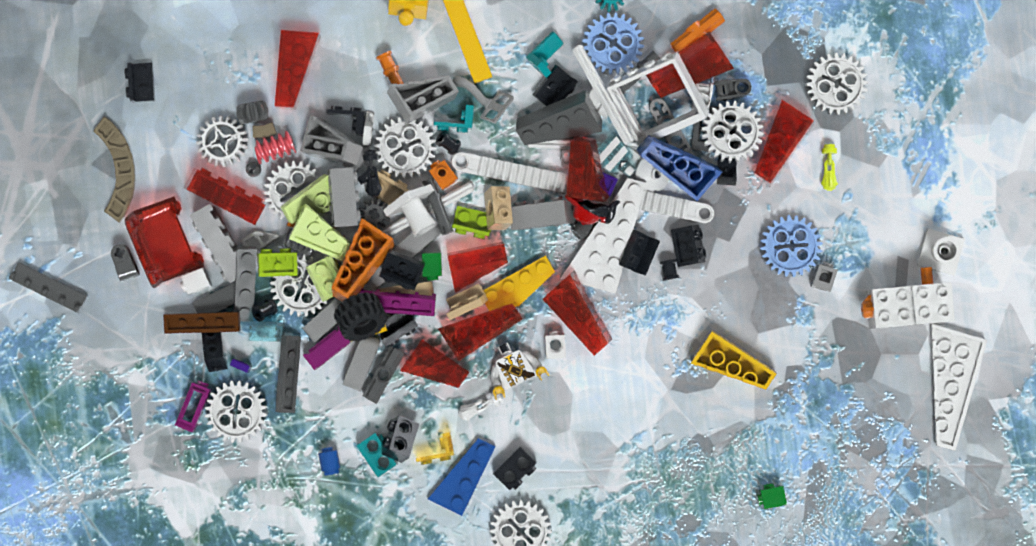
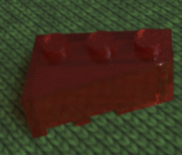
M576 136L571 139L566 197L601 202L609 198L595 138Z
M423 339L400 370L456 388L461 386L470 373Z

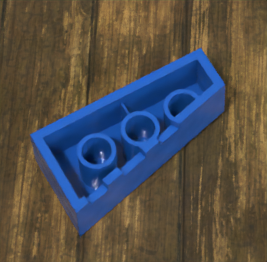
M650 135L636 149L642 158L696 201L701 198L722 173L717 165Z

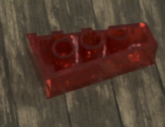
M514 302L438 328L458 361L526 319L517 303Z

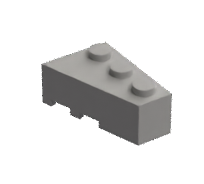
M442 76L418 82L409 81L405 84H391L387 94L407 125L453 101L459 91L450 76Z
M310 115L300 151L317 158L357 165L362 146L325 120Z
M353 167L328 170L331 201L330 212L332 213V223L330 225L333 228L355 227L361 221L360 210L356 208V202H359V193L355 191L354 184L357 183V172H353Z
M563 197L551 198L552 202H545V199L533 200V204L529 205L526 202H517L515 206L511 207L513 218L511 230L576 224L577 220L573 217L574 206L568 200H563Z

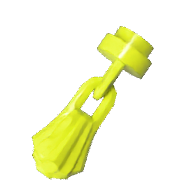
M824 144L822 154H827V160L824 163V176L821 185L823 189L832 191L838 185L835 176V163L832 160V154H837V148H835V144Z

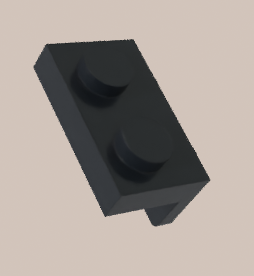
M557 65L552 68V73L547 78L545 77L532 94L545 106L565 99L568 94L575 90L578 83L575 78H572Z
M389 249L379 277L387 282L399 284L404 289L415 290L425 263Z
M394 313L387 318V331L378 333L385 347L388 345L391 347L400 341L399 338L403 335L408 336L415 332V328L418 325L412 315Z

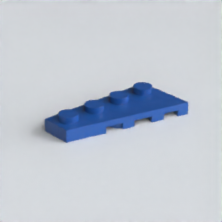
M478 438L430 495L428 500L462 516L496 446Z

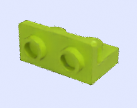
M457 206L452 224L455 233L466 235V232L474 234L473 237L485 240V236H490L491 230H487L486 212Z
M291 248L280 249V252L272 253V249H261V253H257L258 277L298 276L297 252H291Z

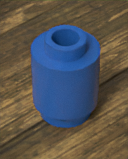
M333 447L321 449L322 453H318L321 471L324 472V476L338 474L340 463L337 450H333Z

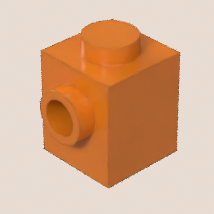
M437 160L430 166L431 170H429V173L442 191L458 180L445 160L442 162Z

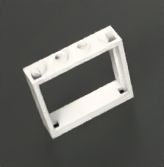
M669 52L661 56L660 60L648 61L644 64V67L640 69L635 67L622 77L617 75L610 79L607 87L637 146L648 135L660 139L706 119L709 113L678 52L673 54ZM673 63L697 109L643 132L620 86Z

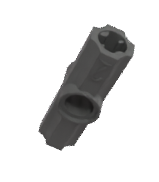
M392 346L389 347L363 393V397L376 404L378 403L405 353ZM382 369H386L389 373V377L386 380H381L378 376L379 371Z

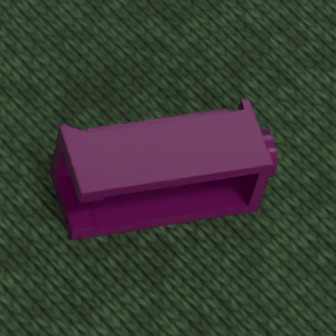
M340 329L338 331L334 330L308 350L309 354H303L311 367L317 370L351 342L344 339Z
M199 380L197 383H191L175 426L195 432L212 390L207 388L209 384ZM196 391L202 393V397L192 422L184 420L183 417L193 392Z

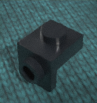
M719 155L717 166L722 173L717 178V185L736 186L737 162L735 158H732L731 163L728 162V158L721 162V156Z

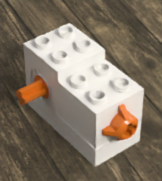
M932 267L920 268L922 285L866 291V298L861 303L862 317L868 318L869 329L955 321L951 282L933 284Z

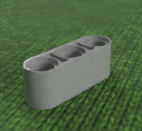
M369 337L359 341L343 381L344 386L361 392L379 348L380 339Z

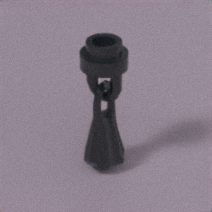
M376 150L364 151L363 161H369V166L366 170L367 185L365 191L369 196L377 197L383 190L378 179L377 168L373 165V160L378 159V154ZM374 170V176H370V171L373 172Z

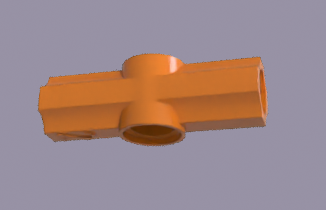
M715 8L700 21L697 20L685 30L686 32L670 43V45L681 57L692 47L699 45L708 38L711 32L725 22V19Z

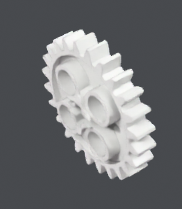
M837 52L833 58L830 54H827V60L820 57L821 64L815 62L813 65L816 69H809L813 75L806 77L811 81L806 84V87H811L807 94H813L810 101H817L815 107L822 105V112L828 108L829 114H832L833 110L836 111V115H839L841 110L846 114L848 112L847 108L853 111L855 109L853 104L857 106L861 104L858 99H865V96L861 93L868 91V89L863 87V85L869 83L863 80L867 74H861L864 67L858 68L859 61L853 63V56L845 59V53L842 54L841 58L838 57ZM830 66L837 68L838 73L836 76L829 74L828 69ZM822 75H825L831 81L823 79ZM847 75L854 78L855 82L853 85L846 83L845 77ZM836 80H839V81H840V82H839V85H841V86H839L838 88H835V87H834V86H835V83H834V82H835ZM821 83L828 85V92L824 93L819 89ZM843 87L851 89L852 93L848 92ZM838 92L844 93L846 96L845 101H839L836 98V94Z
M726 101L725 107L719 104V110L713 107L711 110L713 115L708 113L707 118L709 120H703V124L707 127H702L701 129L702 132L706 133L701 137L704 140L707 139L704 146H710L708 153L714 151V158L720 155L721 162L728 158L729 163H731L732 158H735V161L739 163L740 157L746 161V154L752 157V150L758 151L759 147L756 144H761L762 140L759 138L764 136L763 132H759L764 127L763 125H758L761 118L755 119L757 112L750 113L751 106L744 109L743 102L738 107L736 101H734L733 106H730L728 101ZM728 115L733 116L735 121L729 123L725 120V117ZM747 126L751 132L745 134L741 131V128ZM736 130L732 135L729 134V131ZM722 131L724 133V137L717 138L714 135V132ZM736 141L739 143L740 147L738 149H733L730 146V143Z
M398 117V123L391 120L390 127L384 124L386 131L379 130L382 137H376V140L380 144L374 145L375 148L380 149V151L376 152L378 156H381L377 161L378 163L384 162L383 169L389 167V174L395 171L396 178L400 173H402L403 179L406 178V174L413 178L414 172L420 176V169L427 171L425 165H432L429 158H435V155L431 154V151H436L437 148L431 145L436 140H430L434 134L433 132L427 133L428 126L422 128L423 121L416 124V120L406 125L405 121L402 122L401 118ZM407 130L415 132L413 139L408 140L404 137ZM396 139L398 141L397 147L389 148L387 145L388 141ZM421 139V142L410 146L408 152L402 150L396 155L390 156L392 152L402 149L403 143L410 145L414 141ZM416 147H421L424 149V153L422 156L416 157L413 154V150ZM401 155L407 158V162L402 166L396 163L397 157Z
M292 161L291 166L285 162V168L282 169L278 165L279 172L272 170L271 173L274 177H267V180L271 183L264 184V187L269 189V191L264 192V195L269 196L265 202H271L268 209L275 208L273 215L275 216L280 213V220L285 216L280 206L295 195H292L283 202L280 199L290 194L292 187L297 189L306 182L311 184L321 177V175H314L316 169L309 170L310 164L304 168L302 161L299 163V166H296L295 161ZM293 175H302L303 182L300 184L294 183L292 180ZM284 184L287 187V192L279 194L276 191L277 185Z
M303 255L302 260H299L297 256V269L301 272L299 278L272 276L276 281L270 282V285L275 286L270 292L277 294L273 297V300L279 299L277 306L284 305L283 312L290 309V315L295 311L297 312V317H300L301 312H304V315L307 317L308 311H311L313 315L315 314V308L321 311V303L327 305V301L322 302L315 286L308 282L309 273L304 283V286L307 288H303L298 301H294L298 291L296 284L301 283L304 272L307 270L306 267L313 264L312 256L309 260H306L305 255ZM286 287H292L295 293L288 297L284 294L283 290ZM308 293L312 296L313 300L310 303H304L301 298L302 295Z
M230 381L229 387L226 383H223L224 389L216 387L218 393L211 392L213 400H207L211 406L205 407L206 410L210 411V414L205 415V417L211 418L207 425H214L211 431L218 430L217 437L223 434L224 441L231 437V443H234L236 438L241 443L243 437L248 441L250 440L249 434H252L254 437L257 436L255 430H262L259 424H266L262 417L268 416V414L263 412L268 406H262V402L266 399H259L262 392L255 393V386L249 389V383L247 382L242 386L241 381H238L237 386H235L234 381ZM239 394L238 410H241V414H237V425L234 429L235 413H232V409L236 408V396ZM227 395L233 399V403L229 407L223 403V399ZM246 397L252 401V405L248 409L242 405V401ZM225 414L231 420L227 426L221 422V417ZM242 417H247L250 421L249 426L246 428L240 424Z
M520 500L519 505L512 501V507L505 504V511L501 508L498 509L501 513L500 516L494 514L497 522H491L495 529L490 530L491 533H495V536L491 537V540L497 541L494 546H515L518 540H524L526 546H548L545 541H551V538L547 536V534L552 533V530L547 529L551 522H545L548 515L542 516L541 514L544 509L542 508L537 511V504L530 507V501L526 505H523L522 500ZM519 512H523L527 516L526 521L523 523L516 521L515 517ZM509 518H511L519 528H526L524 532L528 537H530L533 540V544H530L522 534H520L519 536L516 534L518 531L508 521ZM510 526L513 529L512 535L504 536L502 528ZM532 526H537L540 529L538 536L534 537L529 534V529Z

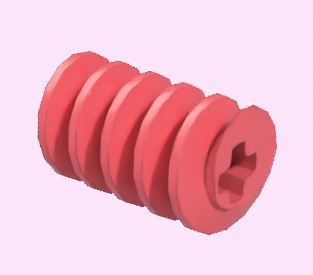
M285 131V137L278 133L277 140L273 136H270V142L263 138V144L256 140L254 147L260 165L262 164V158L269 162V156L273 160H276L277 154L283 158L284 151L287 155H291V149L297 153L292 136L287 131Z

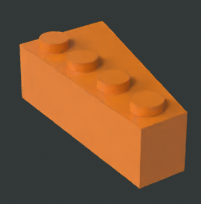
M363 218L332 285L333 296L341 302L362 290L386 259L389 249L392 250L394 248L393 238Z

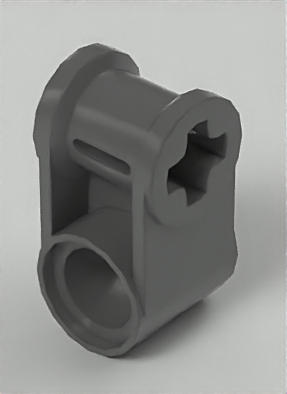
M743 78L715 81L714 85H716L718 96L716 101H726L748 96L752 87L751 83ZM744 83L747 85L748 91L741 93L738 91L737 86Z
M115 245L111 249V257L121 283L140 276L130 249L126 245ZM119 249L125 251L122 257L116 254L119 252Z

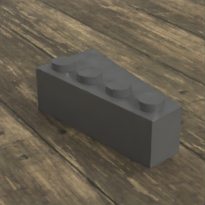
M584 90L517 118L516 132L523 144L529 145L602 132V118L588 93Z

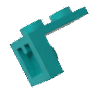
M552 31L526 56V59L538 72L547 78L552 73L547 68L549 65L547 60L564 43Z
M466 105V110L462 109L461 121H465L464 124L434 121V127H438V131H449V128L457 129L456 132L468 133V130H472L474 105Z

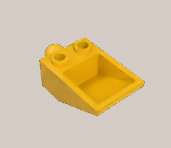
M389 0L388 14L399 16L400 24L409 26L413 23L414 18L426 20L429 0Z

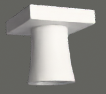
M431 184L405 192L383 210L386 216L403 212L414 237L430 231L437 225V222L422 203V200L434 191Z
M928 228L917 266L924 268L932 267L934 271L955 276L965 239ZM942 248L946 250L945 255L941 253Z

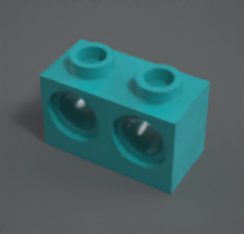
M374 433L356 445V447L376 476L380 477L398 463L396 460L387 457L389 465L387 467L380 466L379 459L384 456L381 454L384 436ZM371 440L376 441L379 445L376 451H371L368 448V443Z

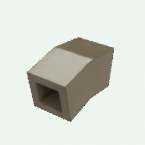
M272 122L263 126H253L254 139L269 138L270 136L277 135Z

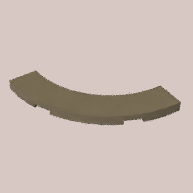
M104 116L93 132L102 139L113 158L116 177L112 198L104 212L121 223L134 195L135 164L126 139L120 130Z

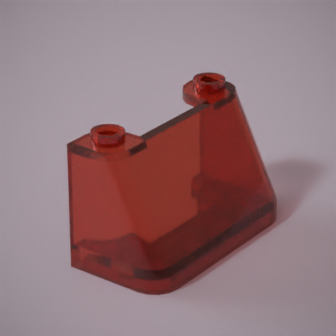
M175 196L134 210L125 217L126 229L147 279L153 288L165 285L181 278L183 275L204 267L202 255L196 251H191L180 225L178 216L182 208L179 201H176Z

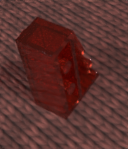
M504 242L447 253L455 293L508 263Z

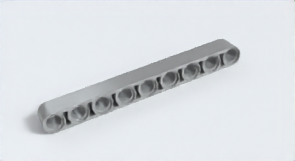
M437 224L433 229L418 237H414L413 233H411L392 250L414 258L442 234L439 225ZM385 260L365 284L363 290L376 291V289H379L387 282L379 277ZM337 298L302 328L314 343L319 341L337 325L334 311L342 303Z

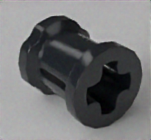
M442 131L438 135L435 144L439 147L442 146L450 155H453L461 146V141L449 136L447 131Z
M676 259L659 262L663 269V281L679 278L675 266Z
M270 299L265 300L261 305L252 307V314L259 322L265 320V317L273 316L278 312L277 305Z

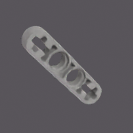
M657 98L651 102L649 110L657 125L662 124L664 119H674L664 100ZM654 103H657L658 105L662 104V113L664 114L665 112H667L668 115L663 116L660 120H658L657 117L660 116V113L658 110H653V108L655 107ZM681 129L664 136L668 144L679 149L685 145L687 148L683 150L694 155ZM673 136L681 137L682 143L680 146H674L671 143Z

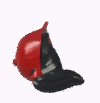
M576 194L565 195V198L574 206L573 217L581 222L582 225H591L597 222L609 224L614 219L617 206L620 204V201L616 200L607 206L602 203L595 204L589 200H583Z

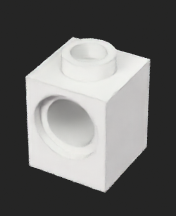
M200 268L181 276V287L184 293L188 292L189 295L212 286L205 268Z
M560 331L549 332V336H545L546 359L566 358L565 335H561ZM554 339L559 340L561 343V347L557 351L550 348V342Z

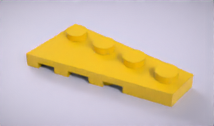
M546 255L484 290L488 298L485 305L497 326L555 273Z

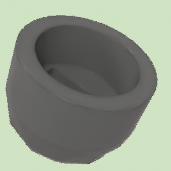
M257 162L247 164L246 173L250 177H257L261 174L262 169ZM254 164L257 165V166L255 167L253 173L251 174L250 171H251L253 165H254Z

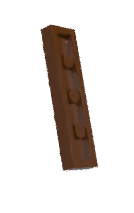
M240 312L163 314L164 334L241 331Z

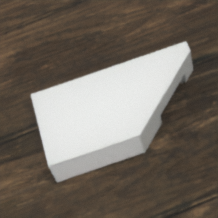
M368 111L364 124V147L372 145L374 113Z
M255 230L241 239L240 243L246 247H257V251H261V249H264L280 237L277 234Z

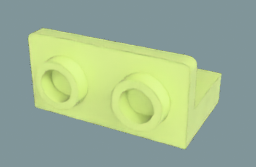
M327 256L306 267L322 302L334 297L332 285L339 272V265L331 256Z

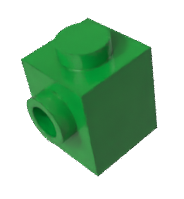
M422 253V262L425 263L422 271L423 277H427V281L438 280V277H442V253Z
M774 483L763 485V489H759L760 494H757L758 505H762L763 509L787 505L784 486H775Z

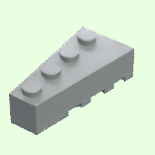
M208 204L190 215L193 220L192 224L196 231L202 235L203 238L201 240L205 247L211 250V258L216 265L219 264L222 271L220 273L225 282L229 281L232 284L235 282L237 245L215 206Z

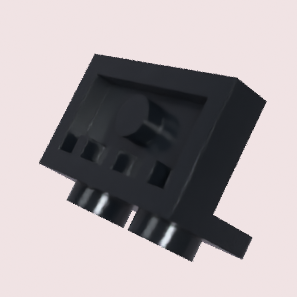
M127 63V68L124 69L125 79H128L129 87H126V97L132 103L155 101L153 63Z
M699 225L671 229L678 267L706 262V250L702 244L703 233Z
M633 229L619 265L646 276L660 241Z

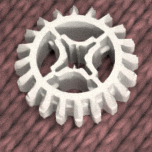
M220 115L219 122H217L215 117H212L213 124L205 121V124L208 126L207 129L202 126L200 127L204 134H197V137L202 138V141H197L196 144L203 145V147L198 149V152L205 151L202 158L206 159L209 156L207 163L211 164L215 160L214 166L216 167L219 166L220 162L222 167H226V161H228L230 166H233L232 159L234 158L239 162L240 159L237 155L245 156L241 149H248V146L243 145V142H248L249 139L242 138L247 132L245 130L240 132L243 125L239 124L236 126L238 122L236 119L230 123L231 118L229 116L223 121V116ZM220 127H230L235 133L224 135ZM215 130V139L207 144L209 134ZM220 135L224 139H227V142H225L226 144L224 145L225 148L221 144H218V141H220L219 138H221ZM235 139H238L235 150L230 154V144ZM221 148L225 156H215L210 152V149Z

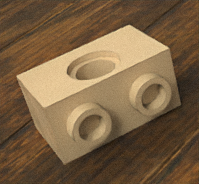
M491 186L484 193L487 230H506L513 224L510 187Z

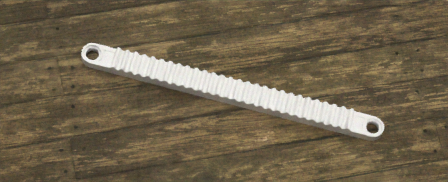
M459 152L452 158L453 168L462 173L566 195L576 194L581 198L609 204L622 187L615 185L609 197L593 189L596 180ZM464 157L467 160L466 166L458 167L456 159ZM644 191L639 208L642 211L698 223H708L714 217V210L708 204ZM703 208L708 209L710 212V216L707 219H702L699 216V211Z

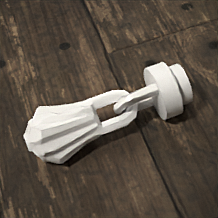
M492 392L490 393L491 398L488 400L461 405L458 416L462 420L469 421L477 413L486 410L490 404L494 403L496 407L500 406L503 399L500 394H497V400H495ZM482 403L484 407L478 409L477 405Z

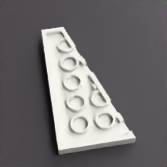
M629 177L626 179L612 202L620 201L614 219L609 224L601 222L596 224L560 279L616 294L623 270L619 263L634 229L646 182Z
M931 324L935 443L937 446L956 451L987 340Z

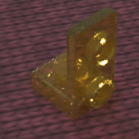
M442 433L443 437L439 438L441 449H445L446 452L418 457L416 462H421V465L432 463V459L439 458L440 461L450 460L451 456L455 455L451 433Z

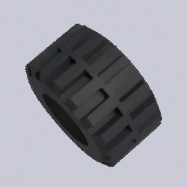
M369 292L352 295L348 299L343 300L334 311V318L344 339L349 341H360L372 337L380 332L387 322L385 310L378 296L374 293L369 294Z

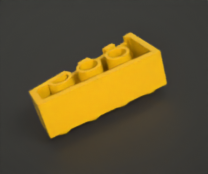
M711 330L691 360L693 365L765 390L777 374L775 370Z

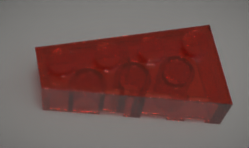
M281 30L275 107L277 109L296 110L318 42L321 38L320 33Z
M710 32L678 52L695 84L734 69ZM673 63L646 75L661 98L686 88Z
M782 100L756 167L754 177L771 187L813 127L814 120Z
M204 168L200 170L193 169L184 189L256 225L266 206L262 203V198L254 194L252 197L246 195L245 189L237 185L235 188L229 186V181L220 176L218 179L211 176L212 172Z
M575 270L543 298L545 303L594 356L612 340L602 319L599 318L595 306L589 300L585 288L578 280Z

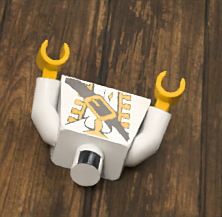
M507 342L498 347L502 358L496 360V364L492 366L490 380L494 399L497 400L496 396L500 393L505 398V390L535 376L542 381L541 374L546 373L549 376V372L543 367L537 357L528 351L517 350L512 352Z

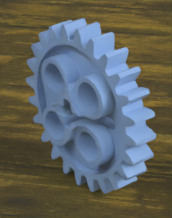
M615 12L614 18H611L610 14L607 13L606 19L600 15L599 22L593 19L594 27L591 25L587 26L590 32H584V35L588 37V39L582 40L583 43L587 44V46H584V49L588 51L587 54L591 57V62L596 63L595 69L602 67L601 73H604L606 69L609 75L612 74L613 70L619 75L620 69L626 73V66L633 68L632 61L639 62L636 55L642 56L643 54L638 50L644 48V45L639 44V42L644 40V37H638L642 31L635 30L637 23L630 24L632 18L625 21V14L618 18ZM608 26H613L616 29V33L608 35L605 29ZM599 34H603L611 42L616 40V45L627 51V54L622 53L616 46L609 47L610 42L601 38ZM628 37L631 39L632 44L624 46L621 43V39ZM598 41L603 42L605 49L602 51L596 50L595 43ZM614 52L618 53L621 57L617 62L612 61L610 55Z
M787 215L786 221L783 217H779V224L775 220L772 221L774 227L768 225L769 233H762L766 239L760 240L761 243L765 244L760 250L766 252L761 257L768 258L765 264H772L771 271L777 268L778 275L784 271L785 277L788 276L789 272H791L792 277H795L797 271L802 276L803 269L810 272L809 265L815 267L816 264L813 260H820L816 254L822 252V250L818 249V246L823 243L817 242L821 235L814 234L817 228H810L812 222L807 225L804 224L805 218L798 221L797 215L793 220H791L790 215ZM797 231L804 233L805 238L803 241H798L795 238ZM778 232L784 233L786 237L783 243L776 240ZM790 241H792V244H808L807 247H796L792 251L790 248H774V246L788 245ZM798 250H804L806 252V258L804 260L798 259ZM780 251L787 254L785 262H781L778 259Z

